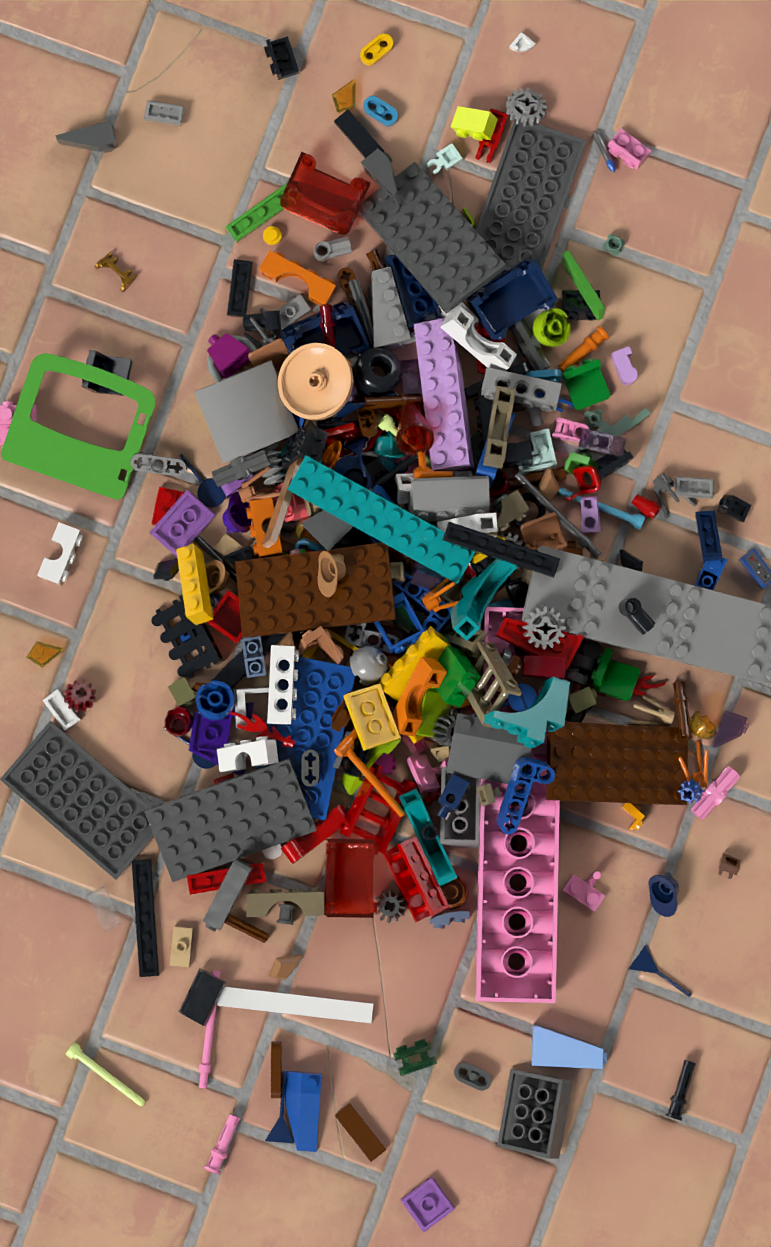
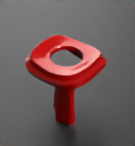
M580 466L573 470L580 491L566 497L565 500L571 501L582 494L595 493L600 490L601 480L593 466ZM584 472L591 475L592 485H588L585 482Z

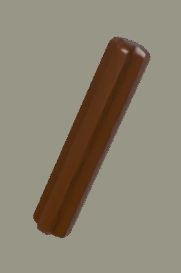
M229 914L225 921V924L263 943L269 937L267 932Z

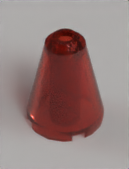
M404 405L400 410L396 444L400 451L408 455H416L417 452L421 451L422 453L427 452L434 443L433 430L416 405Z

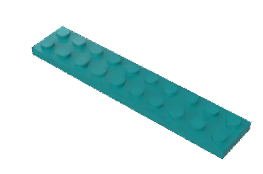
M307 455L304 457L287 489L457 584L475 554L474 551L444 542L445 531Z

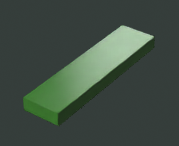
M286 183L228 224L226 229L238 243L296 202L298 197Z
M570 251L563 252L562 265L598 321L603 319L605 306Z

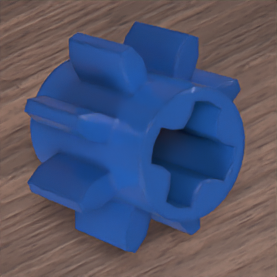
M693 778L688 782H682V788L678 790V793H681V800L688 801L689 804L694 800L698 802L701 799L700 795L704 792L701 789V783L694 781Z

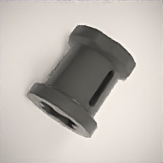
M279 904L280 913L276 923L294 925L292 918L293 910L296 906Z

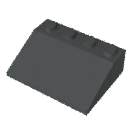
M457 713L446 773L508 784L515 762L520 757L530 758L531 748L517 742L518 735L510 734L504 729L483 726L478 717ZM528 764L523 766L522 771H527ZM519 783L517 786L523 787V783Z
M510 1069L497 1147L548 1159H559L573 1080Z

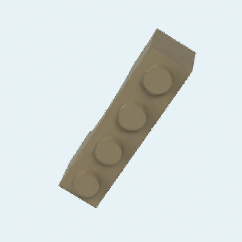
M496 386L484 454V466L501 469L503 467L516 389Z
M518 490L499 501L500 512L497 518V528L502 532L511 526L509 522L515 518L518 522L527 516L525 512L530 509Z
M301 888L289 889V893H282L281 889H270V893H262V889L251 890V893L246 894L247 917H267L272 906L280 901L296 903L302 909L305 916L325 915L324 892H320V888H309V892H301Z

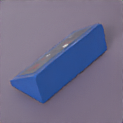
M755 548L739 559L761 590L771 584V569Z

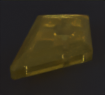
M355 79L332 94L337 113L355 108Z
M36 641L26 658L43 668L65 651V649Z

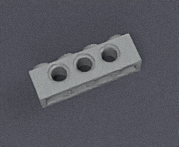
M486 368L481 395H484L485 398L493 400L496 386L504 384L507 388L516 390L522 388L526 391L523 394L515 391L514 402L528 408L533 406L539 407L546 412L556 411L562 383ZM541 392L544 394V397L538 398L535 396V393Z

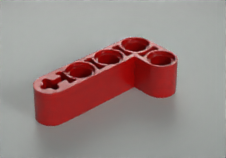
M342 803L327 813L326 820L320 819L315 823L317 831L292 839L281 850L292 864L296 863L337 832L348 811Z

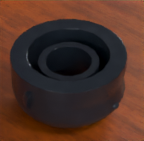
M373 347L367 349L362 354L358 353V359L353 366V381L356 387L363 394L370 397H381L394 393V389L402 375L401 363L396 354L382 347ZM372 365L382 367L385 371V377L376 376L370 367Z

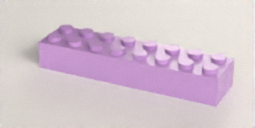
M445 318L414 324L432 470L466 471L475 469L459 343L440 328Z

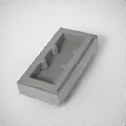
M147 100L144 120L182 126L185 107Z
M301 294L278 309L281 315V329L283 330L311 311V308Z
M675 477L674 493L677 497L712 499L714 479Z

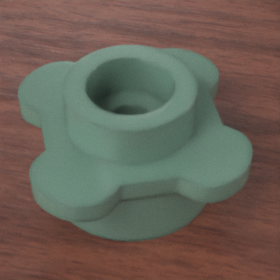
M609 234L607 242L602 247L603 250L610 251L613 256H618L619 250L625 245V241L614 234Z
M600 409L593 412L586 411L584 413L586 418L585 425L589 429L603 426L604 422L601 417L603 412Z

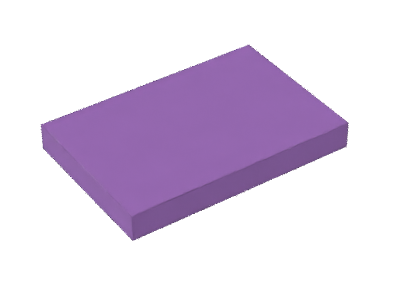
M186 490L149 533L177 557L176 549L190 545L214 518L215 514L190 491Z

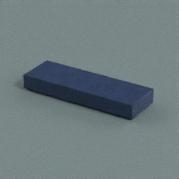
M714 510L695 512L703 561L722 560L723 555Z

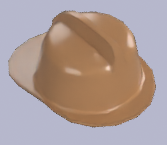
M323 551L319 555L318 586L325 597H331L336 591L337 581L346 574V566L342 554L331 555L328 551Z
M212 560L205 566L209 594L223 590L227 586L228 578L230 577V573L225 570V566L221 561Z

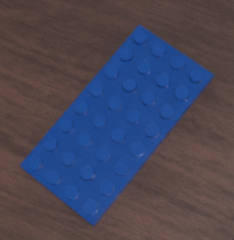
M299 656V661L295 662V670H298V681H294V689H297V700L293 701V709H296V720H292L291 725L267 722L266 724L271 733H273L272 727L275 726L283 737L286 738L289 735L292 737V740L296 741L294 747L291 748L297 757V763L294 768L295 773L313 798V802H310L304 794L312 817L326 820L336 769L333 768L336 760L334 750L340 744V740L343 739L345 729L343 727L339 732L332 729V716L337 707L341 705L344 699L343 696L348 692H352L355 676L349 666ZM281 660L279 667L281 670L286 671L289 669L290 664L287 660ZM281 679L278 682V686L281 690H287L289 683L287 680ZM279 699L277 705L280 709L284 710L287 708L288 702L285 699ZM276 740V746L283 745L284 742ZM308 749L316 750L320 757V778L318 783L311 787L306 786L302 782V755ZM312 753L305 756V760H309V766H312L313 760H316V756H313ZM309 769V775L305 776L309 783L316 779V776L312 775V769Z

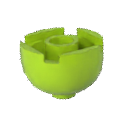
M552 308L544 310L536 316L533 322V333L542 345L555 347L568 340L571 326L570 323H567L566 318L568 316L561 309Z

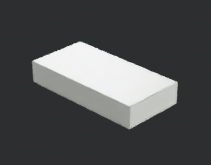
M57 689L43 699V702L64 731H67L81 721L73 708H68L69 703L64 702V695Z

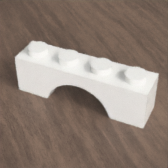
M461 306L448 313L440 328L486 367L502 371L510 368L517 355L503 342H492L482 337L474 328V317Z

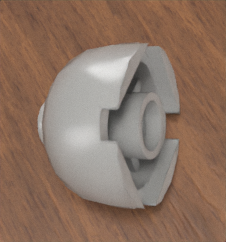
M374 646L361 647L350 656L352 672L354 676L358 675L362 679L359 682L363 685L371 686L379 682L381 677L387 673V658Z

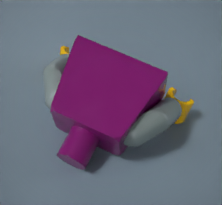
M214 334L208 340L212 345L207 349L210 355L207 358L208 371L215 382L230 377L250 361L248 355L256 350L257 347L246 337L224 334L220 338L217 334Z

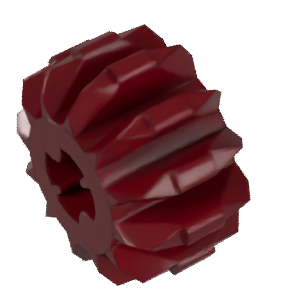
M75 680L73 685H67L68 690L64 691V696H66L64 702L70 703L69 709L75 707V712L77 713L79 708L86 712L87 707L90 709L93 707L92 702L96 701L94 696L96 690L90 689L91 683L86 686L85 680H82L81 684Z

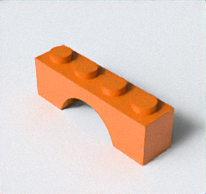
M269 250L259 268L260 275L275 283L285 277L300 278L309 288V301L317 305L330 303L337 290L333 280L327 277L323 279L317 276L318 273L310 268L308 270L302 268L301 264L296 260L292 259L289 261L284 258L285 255L281 252Z
M420 657L392 713L400 735L415 736L423 721L420 707L425 692L432 687L439 688L447 673L437 659Z

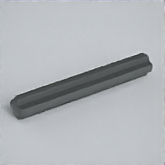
M354 279L349 281V286L370 347L373 348V323L359 280Z

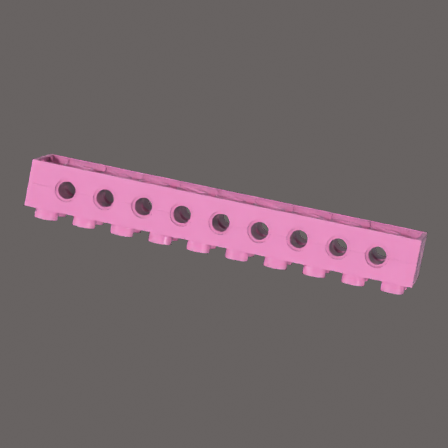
M487 607L484 612L483 631L488 635L483 642L493 643L500 655L503 649L510 650L512 652L510 662L514 655L521 658L523 662L524 657L516 654L514 645L496 637L505 618L522 621L524 608ZM487 661L483 666V674L489 666ZM492 674L484 687L485 693L496 678L494 674ZM497 692L494 694L493 698L491 699V704H492V705L495 703V701L497 700L498 696L500 695V694L497 693ZM508 705L500 708L499 711L514 713L515 710ZM547 731L545 732L544 743L531 748L530 758L546 763ZM547 769L543 770L540 776H545ZM480 779V786L491 783L492 789L500 787L502 795L494 797L496 803L481 806L480 803L476 1001L556 1003L560 801L546 800V784L533 781L526 802L527 807L522 814L518 829L513 834H505L497 825L496 820L508 784ZM516 786V790H519V789L522 788V787H520V786ZM515 835H521L526 840V847L521 852L514 851L510 846V841ZM514 874H520L525 879V886L520 891H514L510 887L509 881ZM519 913L524 918V925L519 930H512L508 923L511 915ZM513 953H520L523 956L524 962L519 969H511L508 966V958Z

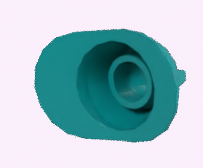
M384 431L383 435H380L374 443V447L371 448L377 454L386 457L401 458L406 456V453L402 451L401 441L393 436L390 431Z

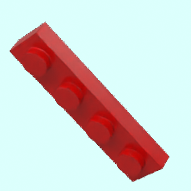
M264 863L251 864L250 866L254 867L245 885L267 882ZM229 868L188 875L187 881L190 895L219 890Z

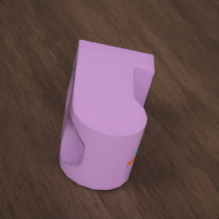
M629 346L611 353L610 356L620 381L627 386L634 384L638 376L636 369L632 367L628 358L632 354Z
M598 496L582 497L581 532L601 531Z

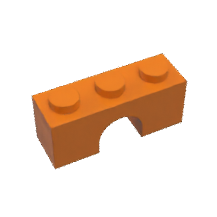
M272 498L249 501V507L246 508L248 519L252 520L253 526H249L251 537H255L256 544H253L254 555H258L259 558L281 556L280 537L271 547L266 548L262 546L266 535L262 527L265 523L270 522L274 512Z

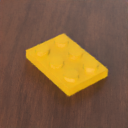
M381 684L357 690L343 696L363 751L401 738Z

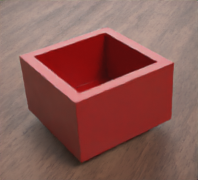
M227 590L212 612L213 620L206 623L238 645L242 638L239 597Z

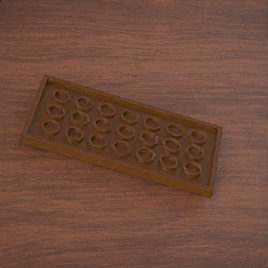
M382 542L330 549L328 552L331 555L342 554L344 556L346 574L337 581L336 591L331 597H325L318 586L319 555L321 552L328 550L235 561L242 638L308 631L310 629L316 630L320 626L324 629L396 620L389 546Z
M565 722L564 726L556 731H547V763L554 770L555 778L551 783L546 784V800L687 805V801L681 800V793H678V790L682 788L681 783L687 781L678 758L682 757L688 770V739H680L678 727Z

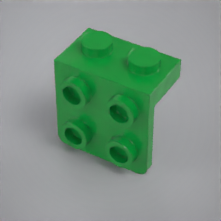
M588 359L582 362L583 365L579 367L575 365L565 369L562 375L569 396L577 411L605 401L611 396L600 370L602 365L599 359Z
M606 648L604 654H600L598 657V670L594 669L591 680L594 681L593 689L595 692L629 701L638 680L640 669L612 660L613 650Z

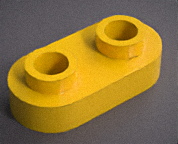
M385 33L379 34L364 46L360 52L362 63L372 66L393 49L392 37ZM381 43H387V46L381 47ZM371 54L373 58L367 59L366 56Z

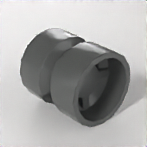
M575 653L571 661L572 667H568L564 678L587 687L591 679L589 674L594 671L597 661L585 655Z

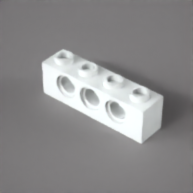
M271 645L267 723L291 725L292 720H296V709H293V701L297 700V689H294V681H298V670H295V662L299 661V650H296V646ZM281 660L289 662L290 667L288 670L280 669L279 663ZM281 679L288 681L289 687L287 690L279 688L278 682ZM279 699H285L288 702L286 709L283 710L278 707L277 702Z

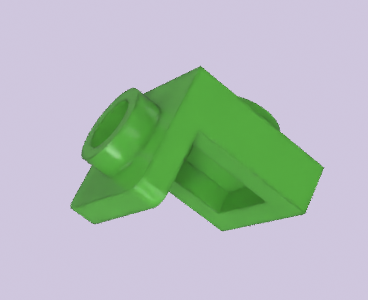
M571 452L565 461L564 470L574 475L573 470L576 467L593 466L596 469L598 463L592 459L593 456L582 452L580 455Z

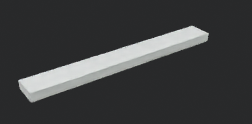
M226 986L217 1001V1006L364 1023L372 1022L373 1003Z

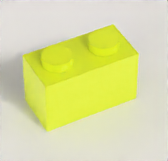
M458 106L451 128L456 132L457 136L462 138L470 136L478 141H483V139L491 140L498 119L489 111Z

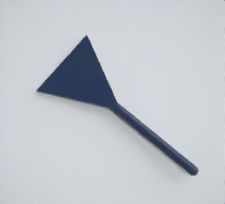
M392 393L384 396H397V393ZM366 401L346 403L336 413V419L344 418L363 406Z
M362 435L343 447L358 455L363 476L367 477L361 455L367 437Z
M644 946L629 969L655 973L690 997L691 994L657 969L646 946Z
M286 1077L282 1078L280 1115L265 1141L294 1143L283 1118Z

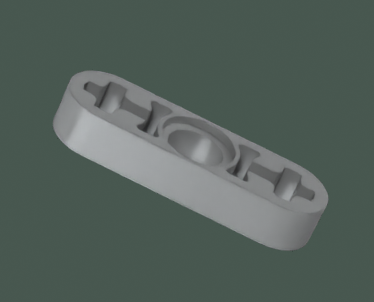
M136 453L130 459V464L136 471L171 476H181L186 471L185 463L179 458ZM141 457L142 461L148 462V458H151L149 462L150 469H146V464H141L140 467H137L134 461ZM157 459L162 460L164 464L160 470L153 468V462ZM167 460L170 461L169 465H176V462H179L182 469H178V472H175V469L168 468L169 471H165L167 469Z

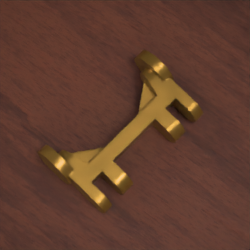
M109 252L95 264L94 268H111L121 277L122 285L120 291L124 292L137 275L134 273L129 278L128 276L132 271L130 269H127L125 272L120 270L115 265L118 258L114 256L109 260L112 256V253Z

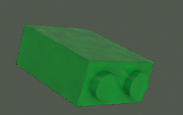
M447 645L438 659V662L445 668L447 673L440 687L436 688L445 703L461 707L481 676L462 650Z

